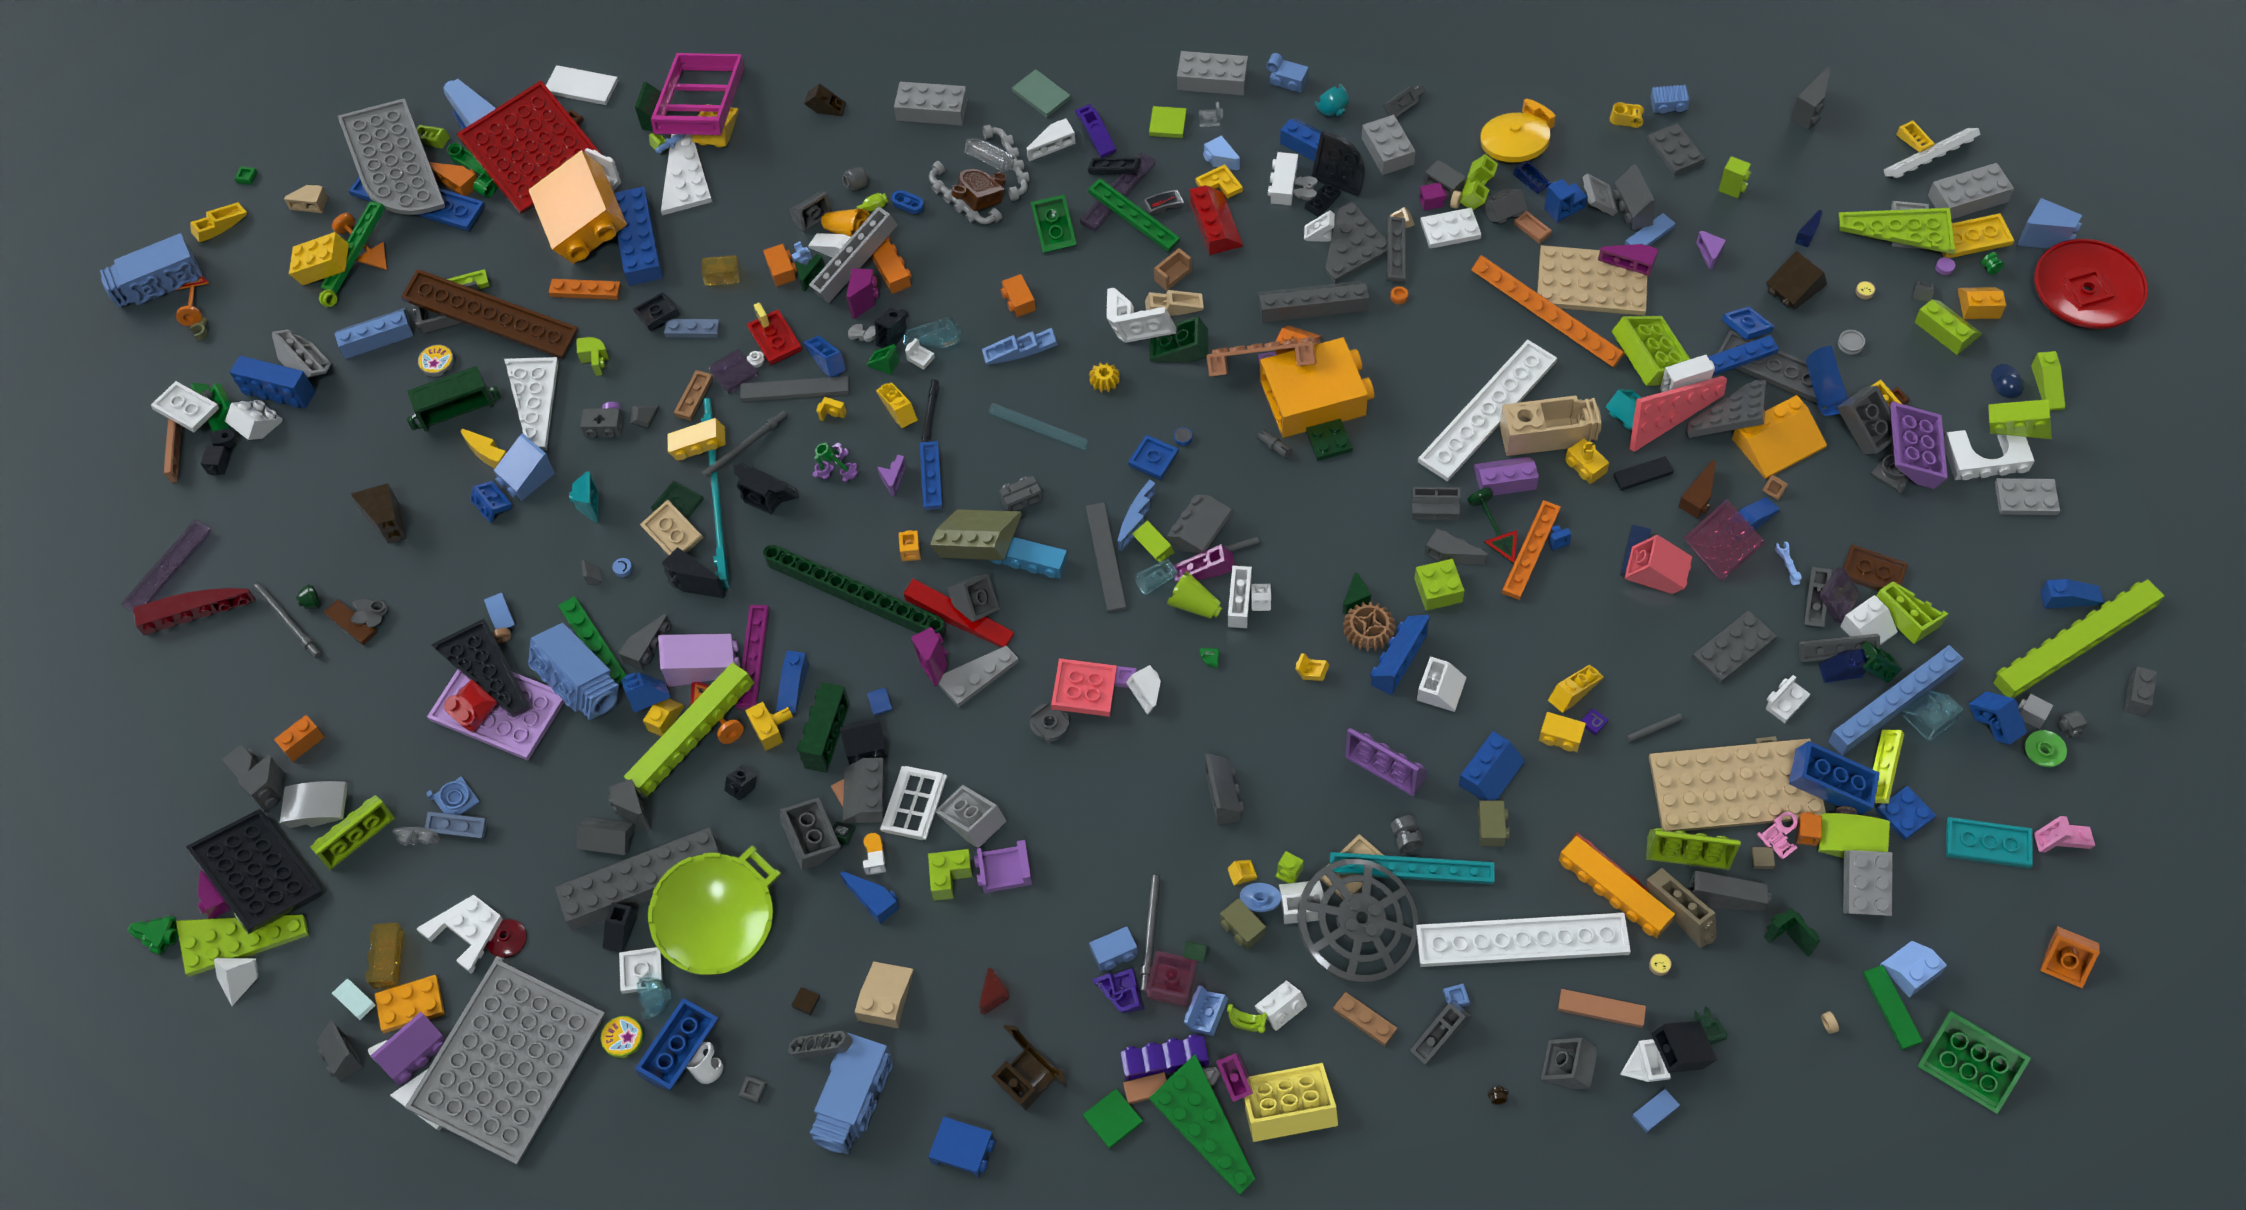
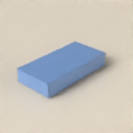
M1664 1089L1636 1111L1632 1117L1648 1133L1677 1110L1680 1105Z

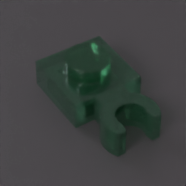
M1708 1007L1704 1008L1705 1016H1701L1697 1010L1694 1012L1695 1021H1700L1711 1045L1727 1039L1728 1034L1719 1019H1711V1011Z

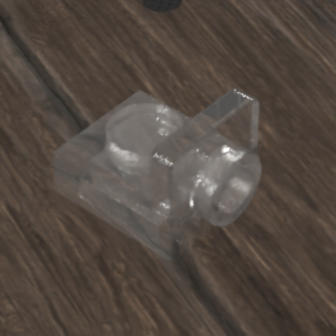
M1215 102L1216 109L1199 110L1200 127L1220 126V119H1223V108H1219V102Z

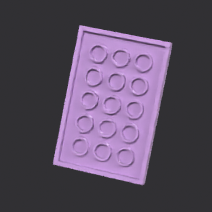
M457 669L427 718L429 721L529 761L565 702L559 695L553 692L550 686L512 672L531 709L513 718L497 704L476 731L472 733L454 720L444 709L446 699L456 695L470 681Z

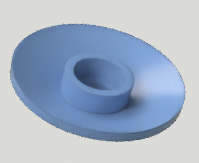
M1253 883L1241 890L1240 900L1249 910L1267 912L1275 909L1280 904L1281 895L1278 889L1270 884Z

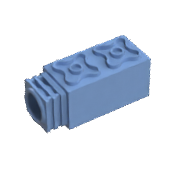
M181 233L114 260L115 264L112 267L100 270L103 286L110 299L116 303L118 308L133 302L136 305H140L175 289H179L185 283H193L199 277H202L195 255Z
M564 623L558 624L530 638L529 667L537 672L542 681L546 682L553 692L564 700L568 707H571L575 712L580 710L589 720L605 714L616 707L619 685L610 678V669Z
M847 1033L852 1037L850 1048L844 1053L836 1054L830 1066L831 1073L814 1110L817 1116L810 1131V1135L817 1145L827 1150L847 1155L850 1152L849 1150L855 1137L860 1138L862 1132L867 1130L871 1115L877 1105V1095L882 1093L886 1079L893 1067L891 1054L886 1045Z

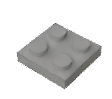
M1588 173L1582 178L1589 204L1612 216L1618 213L1610 185Z

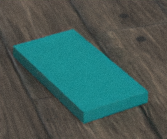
M1948 817L1946 819V857L2031 869L2033 866L2032 828Z

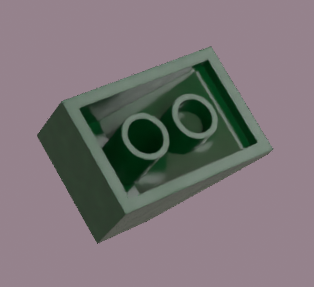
M1199 316L1175 323L1176 334L1150 338L1151 362H1192L1205 358L1208 354V328Z

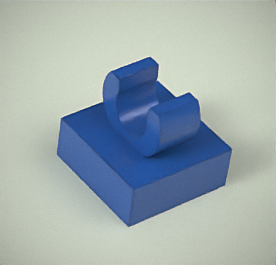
M1559 525L1551 527L1553 532L1550 533L1549 546L1552 551L1570 545L1571 532L1568 528L1561 530Z

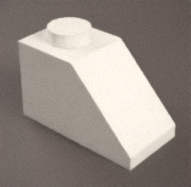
M1151 665L1132 674L1126 682L1146 714L1151 713L1156 706L1161 682L1158 673L1153 670Z

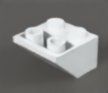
M254 400L231 403L225 422L246 439L253 440L263 439L282 422L283 418L267 407L263 401Z
M1430 657L1418 689L1417 701L1455 712L1467 677L1451 663Z
M1320 880L1313 887L1308 902L1321 903L1324 894ZM1309 881L1279 885L1284 924L1298 923V904L1301 894ZM1306 910V922L1318 921L1319 912Z

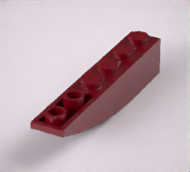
M244 588L207 589L173 595L133 607L135 623L143 635L152 634L156 631L172 628L175 625L188 623L198 618L208 617L211 614L254 602L255 597L249 589Z

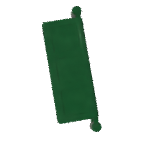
M475 366L408 390L407 392L415 414L407 417L406 421L411 430L423 428L424 431H428V427L482 407L489 405L492 408L494 407L493 402L500 400L501 395L496 386L487 388L478 367ZM416 418H418V420H419V422H420V424H418V425L416 424V422H415V420H414V419H416Z

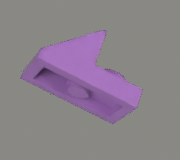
M897 455L895 461H892L890 469L878 467L879 476L891 496L896 495L906 469L905 457Z

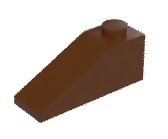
M1715 460L1710 462L1683 494L1678 506L1697 519L1702 513L1705 515L1711 507L1709 502L1712 495L1716 466Z

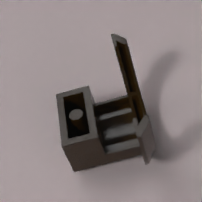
M1003 1026L1023 1051L1011 1064L1005 1061L991 1077L1018 1105L1026 1111L1055 1080L1063 1087H1067L1066 1075L1063 1070L1056 1069L1027 1041L1016 1026Z

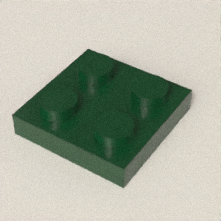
M1341 419L1306 428V434L1317 461L1353 451Z

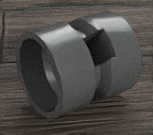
M1402 816L1390 824L1394 837H1397L1396 843L1401 853L1416 851L1424 845L1421 832L1418 831L1419 827L1415 816Z

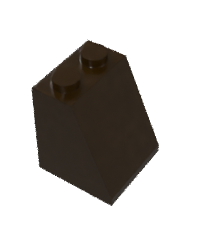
M1796 250L1766 284L1768 287L1767 291L1773 297L1778 296L1787 308L1792 307L1796 310L1827 285L1824 271Z
M388 483L351 493L363 516L387 543L406 539L400 504Z

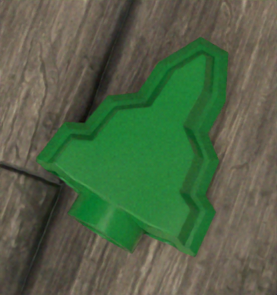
M165 916L162 919L154 918L150 922L139 921L131 923L127 931L134 938L142 940V944L149 947L150 952L161 955L166 951L168 945H174L178 939V930L176 929L177 918Z

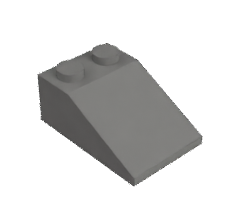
M964 785L939 806L935 812L960 836L977 848L984 844L986 840L1007 822L996 804Z

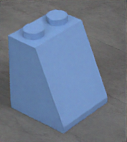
M2041 198L2028 219L2017 245L2050 249L2058 243L2073 240L2077 236L2074 232L2078 233L2082 225L2079 222L2082 215Z
M523 433L494 469L497 476L495 478L496 482L501 487L505 486L513 498L517 497L521 501L555 474L547 454Z

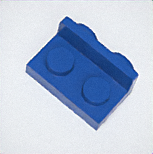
M493 481L473 486L470 496L473 505H476L482 516L489 522H493L495 514L511 509V502Z

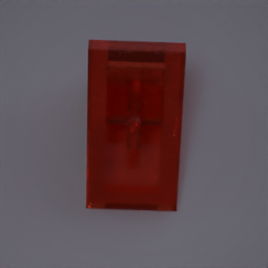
M992 968L987 970L979 1004L980 1013L983 1015L1010 999L1007 989Z

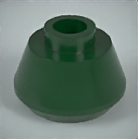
M307 584L298 591L299 595L296 596L300 607L317 609L320 606V600L313 585Z

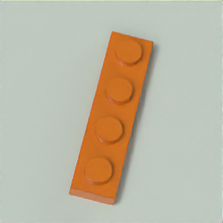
M552 279L548 293L550 297L618 300L622 285L618 281Z

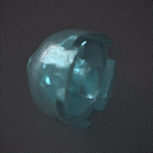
M638 978V1002L645 1009V1011H641L643 1019H653L660 1016L668 1007V1001L672 999L670 988H666L664 982L659 978Z

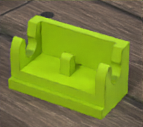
M1148 520L1132 533L1134 538L1159 563L1175 553L1171 544Z

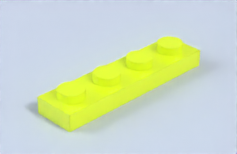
M1882 730L1873 766V770L1880 773L1875 803H1889L1904 738L1902 730Z

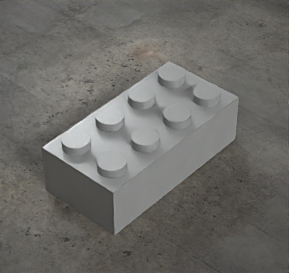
M1181 51L1177 72V90L1244 95L1248 72V56Z
M899 82L894 104L896 121L963 125L968 101L966 86Z
M1994 163L1934 181L1928 197L1935 208H1950L1951 219L2009 202L2014 187L1999 165Z

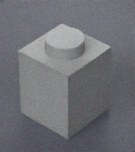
M2030 694L2027 700L2022 699L2018 709L2024 722L2040 729L2053 705Z

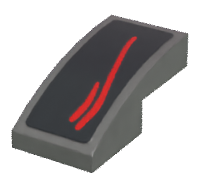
M1178 190L1150 196L1144 199L1143 203L1149 214L1165 213L1167 208L1182 207L1184 201Z

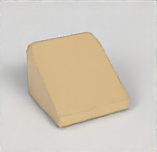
M1405 207L1390 215V217L1405 218V228L1415 225L1411 213Z

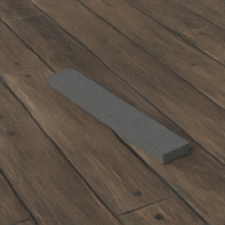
M840 376L743 383L740 389L741 402L846 395L849 394V377Z

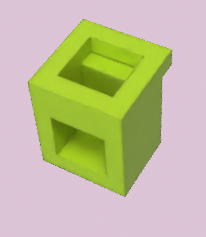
M1285 851L1278 863L1275 877L1287 884L1296 883L1303 871L1304 860Z

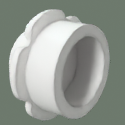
M752 351L747 356V362L752 367H760L764 363V354L760 351Z

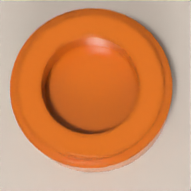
M1401 286L1394 287L1390 293L1391 301L1395 304H1404L1408 300V290Z

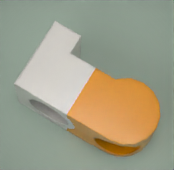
M876 833L867 834L864 838V845L868 853V860L863 861L865 873L870 875L886 872L881 838Z

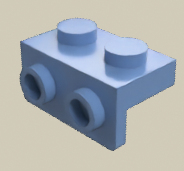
M1198 986L1192 997L1189 1010L1185 1014L1184 1024L1192 1032L1214 1036L1228 997L1225 994L1208 992L1203 986Z

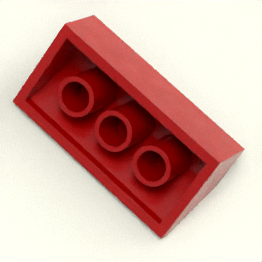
M1207 185L1189 189L1190 204L1209 255L1243 247L1223 192Z

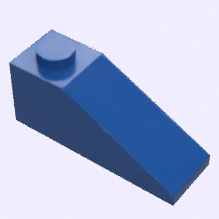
M818 335L803 342L818 366L830 378L837 377L846 371L841 351Z
M1765 497L1742 508L1729 519L1726 531L1738 542H1741L1777 514L1780 508Z
M2047 580L2040 591L2045 609L2104 604L2100 586L2074 580Z
M787 650L782 666L776 712L788 707L791 713L796 715L809 667L806 653Z
M843 871L840 873L844 884L879 924L899 910L897 904L899 899L893 891L888 892L881 885Z

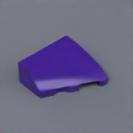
M1133 968L1113 975L1108 973L1093 979V983L1102 990L1104 995L1112 1001L1121 1013L1145 1009Z

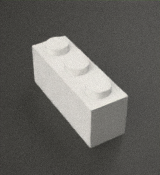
M1278 152L1277 159H1273L1272 169L1275 171L1271 172L1270 183H1272V186L1268 188L1271 204L1292 205L1294 181L1298 167V154Z
M1232 566L1228 627L1247 628L1252 567Z

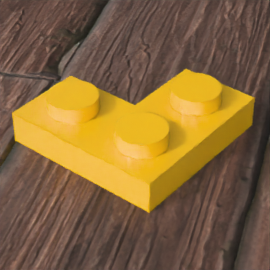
M1225 164L1195 178V183L1198 187L1204 185L1214 189L1219 187L1227 198L1243 192L1242 185Z

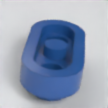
M898 190L892 194V203L895 207L912 214H919L924 210L922 198L903 190Z

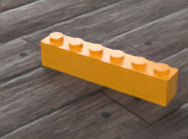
M1577 835L1561 851L1559 861L1565 869L1573 871L1580 881L1588 883L1593 887L1596 894L1604 896L1614 908L1624 912L1630 921L1639 924L1646 934L1657 939L1673 921L1674 912Z

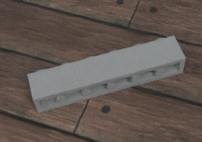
M879 206L809 284L818 296L828 303L831 302L850 280L852 268L860 269L898 226L893 217Z

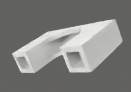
M1965 430L1947 432L1944 437L1945 453L1954 479L1969 480L1977 477L1987 478L1993 475L2004 476L2010 473H2025L2029 471L2034 463V458L2026 437L1998 434L1997 437L2004 456L1998 459H1986L1974 452Z

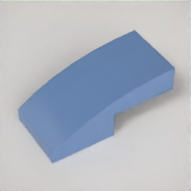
M503 593L484 599L495 630L515 627Z

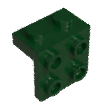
M1792 908L1784 914H1776L1770 920L1772 923L1766 927L1768 931L1764 936L1771 943L1786 932L1808 957L1813 954L1820 942L1816 931L1809 928L1805 924L1803 917Z

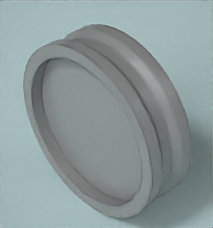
M1846 330L1840 334L1838 339L1839 349L1849 355L1860 353L1865 345L1864 336L1856 330Z

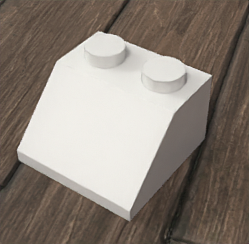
M1875 595L1846 614L1840 626L1849 636L1879 634L1880 645L1898 632L1889 609Z

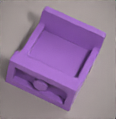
M1025 840L1017 841L1018 846L986 852H982L981 848H977L978 855L974 856L976 868L980 867L977 881L978 886L983 887L984 893L1032 885Z

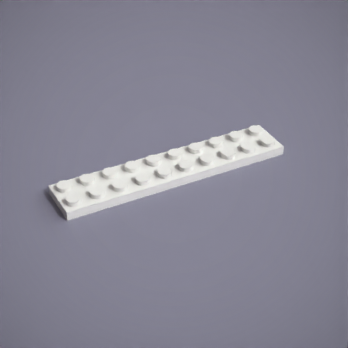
M1527 339L1418 458V463L1448 482L1499 426L1502 406L1504 404L1520 403L1557 362V357Z
M1624 913L1416 925L1420 967L1630 955L1631 952Z

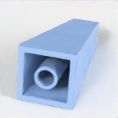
M459 79L450 80L443 87L445 96L466 127L496 109Z

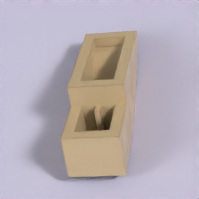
M1168 290L1166 294L1149 292L1145 300L1146 310L1165 307L1170 316L1194 313L1204 309L1202 294L1173 290Z

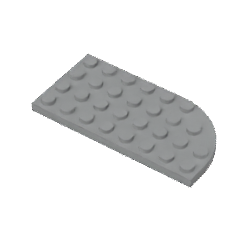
M405 98L338 115V120L362 186L372 201L382 203L388 211L407 215L423 214L445 208Z

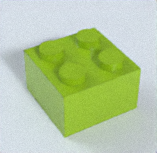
M1453 559L1416 567L1414 579L1426 611L1463 602L1464 588Z

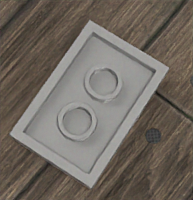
M1996 478L1994 483L2000 515H2058L2060 513L2055 479Z

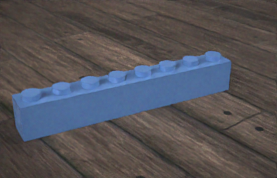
M1948 645L1836 728L1828 742L1843 756L1957 671L1964 658Z

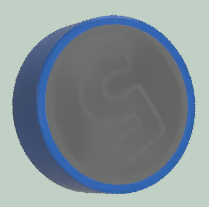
M1186 427L1175 430V443L1180 446L1189 445L1192 441L1191 430Z

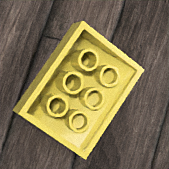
M1323 1063L1249 1077L1253 1094L1244 1097L1243 1100L1253 1142L1338 1126L1336 1104Z

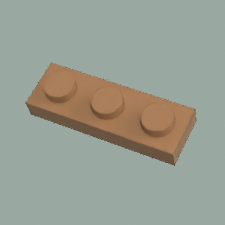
M695 370L674 411L675 417L692 421L713 380L712 374Z
M1347 992L1341 996L1333 1007L1334 1012L1384 1047L1397 1031V1027Z

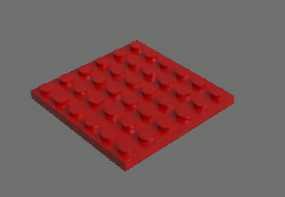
M542 80L457 133V137L520 214L534 206L529 193L531 187L581 150L585 152L586 148L599 152Z

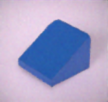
M886 688L867 693L874 716L892 710Z

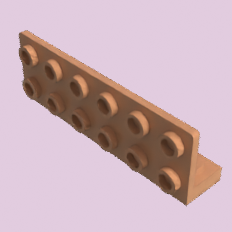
M1315 337L1300 339V342L1297 339L1282 341V344H1280V341L1264 343V346L1262 343L1248 345L1247 349H1245V345L1229 348L1230 351H1228V347L1212 350L1211 354H1207L1209 376L1229 374L1226 356L1295 348L1297 366L1316 364L1315 345L1320 344L1321 339L1315 340Z

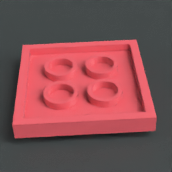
M1059 658L1051 709L1110 717L1117 666Z

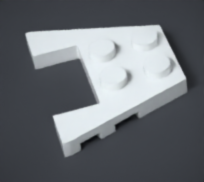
M472 895L419 926L417 931L432 942L446 927L452 930L471 945L456 961L465 970L472 973L476 968L474 965L478 958L481 959L484 954V947L493 938L503 918L475 895Z

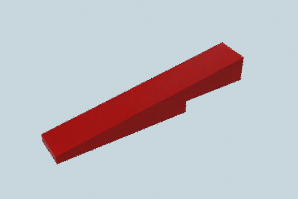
M915 579L911 580L903 593L905 601L936 614L944 622L1001 648L1008 646L1014 636L1013 631L987 617L972 622L953 606L951 598Z

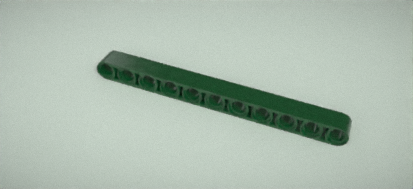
M768 545L763 550L767 566L916 633L931 627L932 629L938 627L939 629L934 630V632H939L942 639L945 637L944 622L936 615L777 545Z

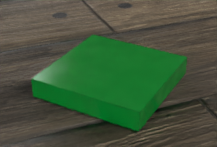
M1117 1089L1083 1114V1118L1109 1150L1143 1124L1142 1119Z

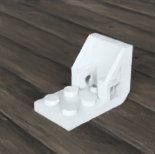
M1115 288L1107 289V320L1117 337L1124 343L1176 334V326L1165 307L1134 313L1131 301Z

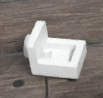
M916 338L906 346L907 360L923 370L935 358L934 353L920 346L919 340Z

